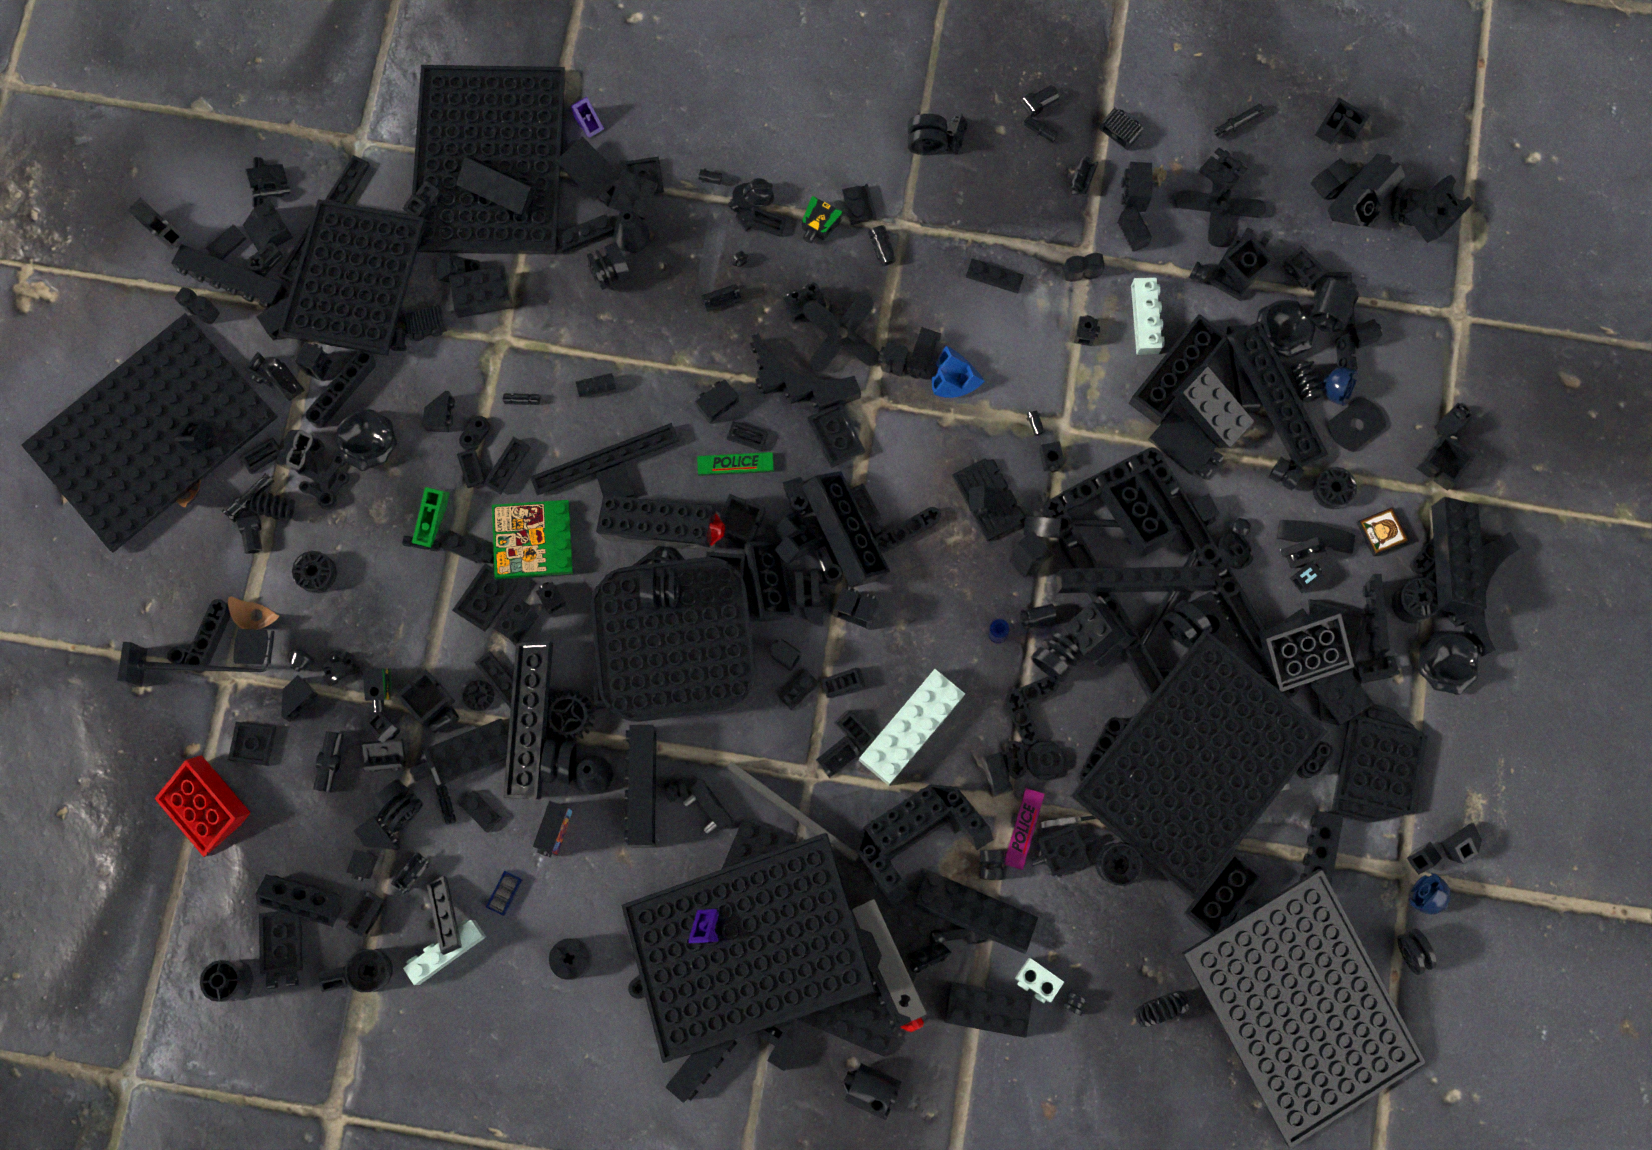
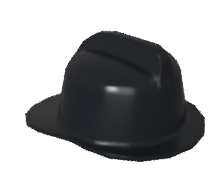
M756 178L749 183L737 185L732 193L733 200L738 206L745 209H750L752 206L756 208L770 206L774 201L773 184L763 178Z

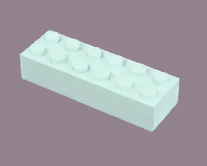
M934 669L862 754L859 761L889 786L961 701L965 693Z

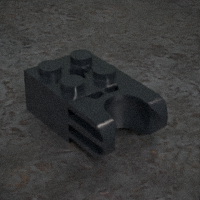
M1452 174L1441 179L1405 214L1427 243L1441 237L1474 203L1469 196L1464 200H1460L1454 195L1453 186L1457 180Z

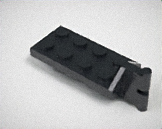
M500 718L423 749L427 762L410 768L412 779L417 782L420 779L433 775L439 787L507 758L508 733L502 719Z

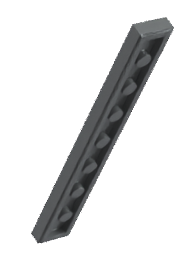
M731 761L727 766L730 772L816 835L827 833L831 846L851 861L855 862L859 856L855 851Z

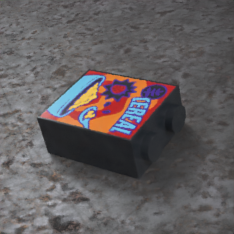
M549 801L533 847L538 849L536 853L550 858L552 854L558 855L574 810Z

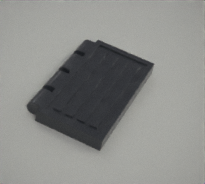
M985 458L952 474V478L968 507L970 488L985 485L997 490L996 512L988 513V516H978L977 513L971 511L986 541H989L1020 526V521L1025 519V515L1020 506L1012 507L1018 502L1011 490L1004 492L1009 486L1002 473L995 476V473L1000 471L995 460L987 461Z

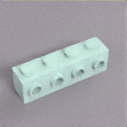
M1134 278L1131 284L1136 354H1159L1165 345L1164 336H1161L1163 319H1160L1159 314L1162 310L1161 301L1158 302L1160 284H1157V278Z
M466 919L458 924L461 948L443 955L440 953L439 943L436 945L432 943L423 950L425 953L418 957L416 955L406 962L408 965L403 969L414 985H420L486 938L476 920L468 921Z

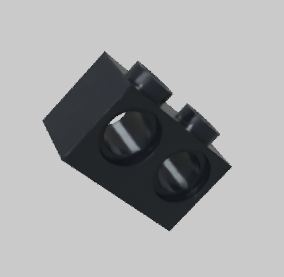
M305 342L295 363L306 375L322 381L332 361L329 359L328 354L322 350V346L316 343L311 345Z

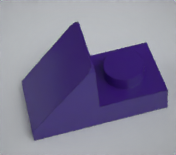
M717 909L697 910L688 940L689 943L718 942L715 932L719 916Z

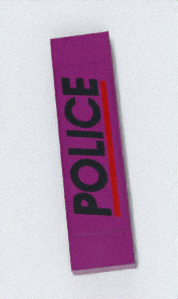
M1025 788L1004 865L1023 870L1045 794Z

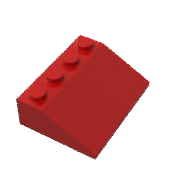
M202 755L185 760L155 797L158 804L203 857L207 856L233 833L251 813Z

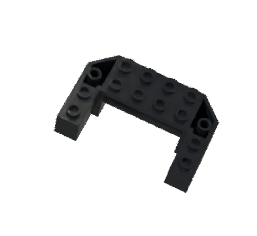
M930 784L863 827L857 848L858 856L874 885L879 886L892 905L910 894L904 880L893 867L891 859L940 827L947 824L954 834L962 831L976 850L994 840L990 826L958 787Z

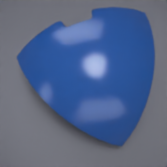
M946 346L936 362L938 371L936 376L932 377L933 393L937 396L953 398L974 391L985 381L969 361L949 346Z

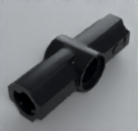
M326 731L322 751L319 752L316 759L317 773L313 790L331 793L335 773L339 770L341 764L340 751L344 734Z

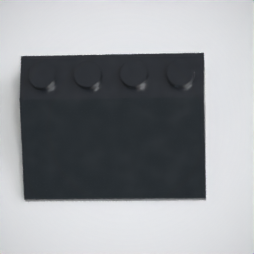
M1329 608L1258 632L1264 654L1280 692L1354 667L1341 613L1334 608Z

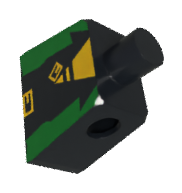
M812 196L802 220V229L806 231L803 239L808 243H813L816 237L825 240L842 221L843 212Z
M391 668L363 669L365 701H372L373 712H385L384 700L391 699Z

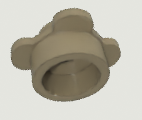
M1161 165L1160 168L1155 167L1153 171L1152 181L1157 182L1158 186H1161V183L1165 181L1167 176L1164 165Z

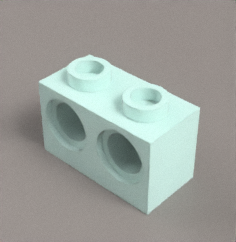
M1031 958L1027 959L1015 977L1019 981L1017 983L1018 986L1025 991L1030 989L1035 992L1034 997L1042 1003H1045V1001L1051 1002L1064 981ZM1028 970H1032L1035 974V979L1032 982H1028L1025 979V973ZM1045 982H1049L1052 986V990L1048 994L1042 991V985Z

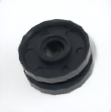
M1332 467L1322 472L1316 478L1312 491L1314 498L1321 506L1335 510L1342 508L1354 498L1357 484L1349 471L1340 467ZM1331 486H1336L1338 492L1334 491Z
M319 551L304 552L293 563L292 576L298 586L310 593L324 592L336 580V565L332 559ZM317 568V573L311 576L312 570Z
M1412 929L1409 931V936L1401 934L1397 937L1402 957L1413 973L1421 975L1425 972V968L1428 970L1436 968L1437 961L1434 951L1420 930Z

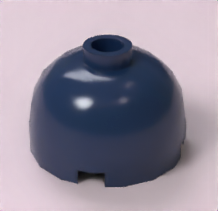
M1342 367L1333 370L1330 375L1325 376L1323 386H1325V394L1331 402L1341 406L1346 405L1344 400L1345 398L1347 400L1350 399L1357 380L1353 379L1354 374L1358 375L1357 370Z
M1431 873L1432 876L1424 875L1414 884L1411 890L1414 894L1412 898L1409 897V901L1420 912L1435 915L1448 907L1451 891L1448 884L1441 877Z

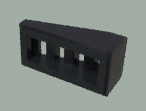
M859 667L821 679L826 698L865 686ZM851 674H855L857 680L856 684H854ZM845 676H847L850 684L848 687L844 679ZM836 679L840 680L842 689H839ZM829 681L833 683L835 689L833 692L831 691Z
M846 710L834 722L839 730L847 735L862 752L876 739L851 710ZM850 718L851 721L844 726L843 723ZM855 723L857 726L849 732L848 729ZM861 729L862 732L855 738L854 735ZM867 735L868 738L861 744L859 741Z

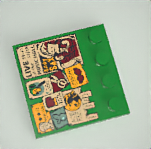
M569 500L492 505L495 579L573 574Z

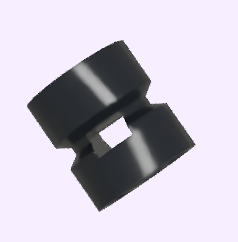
M1280 457L1268 478L1277 483L1281 481L1282 486L1292 491L1305 470L1297 465L1291 466L1290 461Z
M980 850V863H982V866L979 868V879L1005 880V868L1002 867V864L1005 863V851ZM989 865H995L994 869H990Z

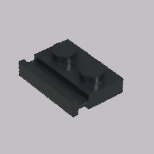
M868 184L842 189L850 225L868 222L871 219L876 220V213Z

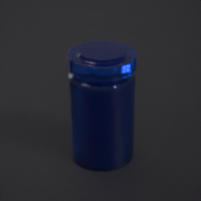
M996 619L990 625L989 638L997 644L1004 642L1008 637L1009 625L1003 619Z

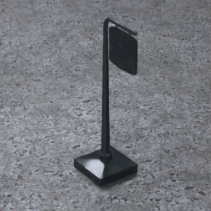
M239 629L236 634L233 654L234 663L263 665L267 657V664L261 669L148 662L146 660L148 649L132 642H123L117 681L133 687H142L144 671L146 669L265 672L271 664L275 631H271L270 638H268L267 630ZM268 640H270V642H269V649H268V655H266V653H267V646H268Z

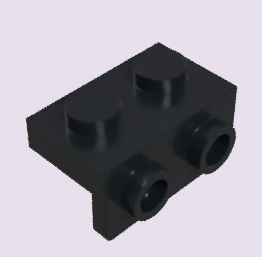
M403 738L386 740L384 743L381 741L363 742L362 744L365 762L363 771L399 770L406 762Z

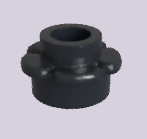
M744 251L734 254L731 257L732 265L738 267L745 265L748 262L746 260L748 254H745Z

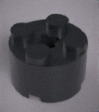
M573 938L563 939L557 942L549 952L550 968L561 979H579L590 969L592 952L588 945L581 940ZM568 955L575 956L573 964L567 963Z

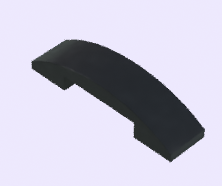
M1279 521L1277 539L1304 542L1319 537L1322 538L1324 546L1333 548L1334 551L1353 553L1355 535L1352 533L1303 521Z

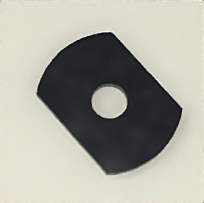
M1360 397L1328 421V428L1337 444L1348 451L1354 452L1386 428V422L1381 410L1373 402ZM1352 419H1360L1363 422V429L1360 431L1354 430L1351 427Z

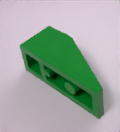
M425 487L412 543L432 547L446 511L450 492Z

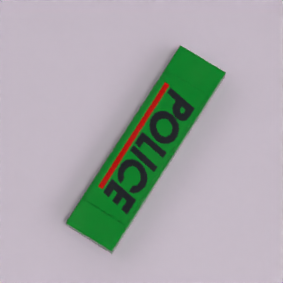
M773 452L697 456L698 476L774 472Z

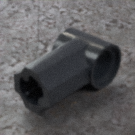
M1050 85L1036 94L1033 92L1027 94L1021 100V104L1030 117H1035L1045 107L1059 100L1058 91L1055 86Z
M254 514L237 518L238 530L242 534L244 553L256 554L263 551L260 537L262 525L259 515Z
M824 546L815 551V555L827 583L833 586L840 584L842 581V571L831 547ZM834 571L839 575L836 578H830L828 576L829 573Z

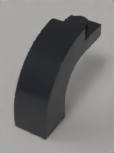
M141 197L127 210L170 250L185 237Z

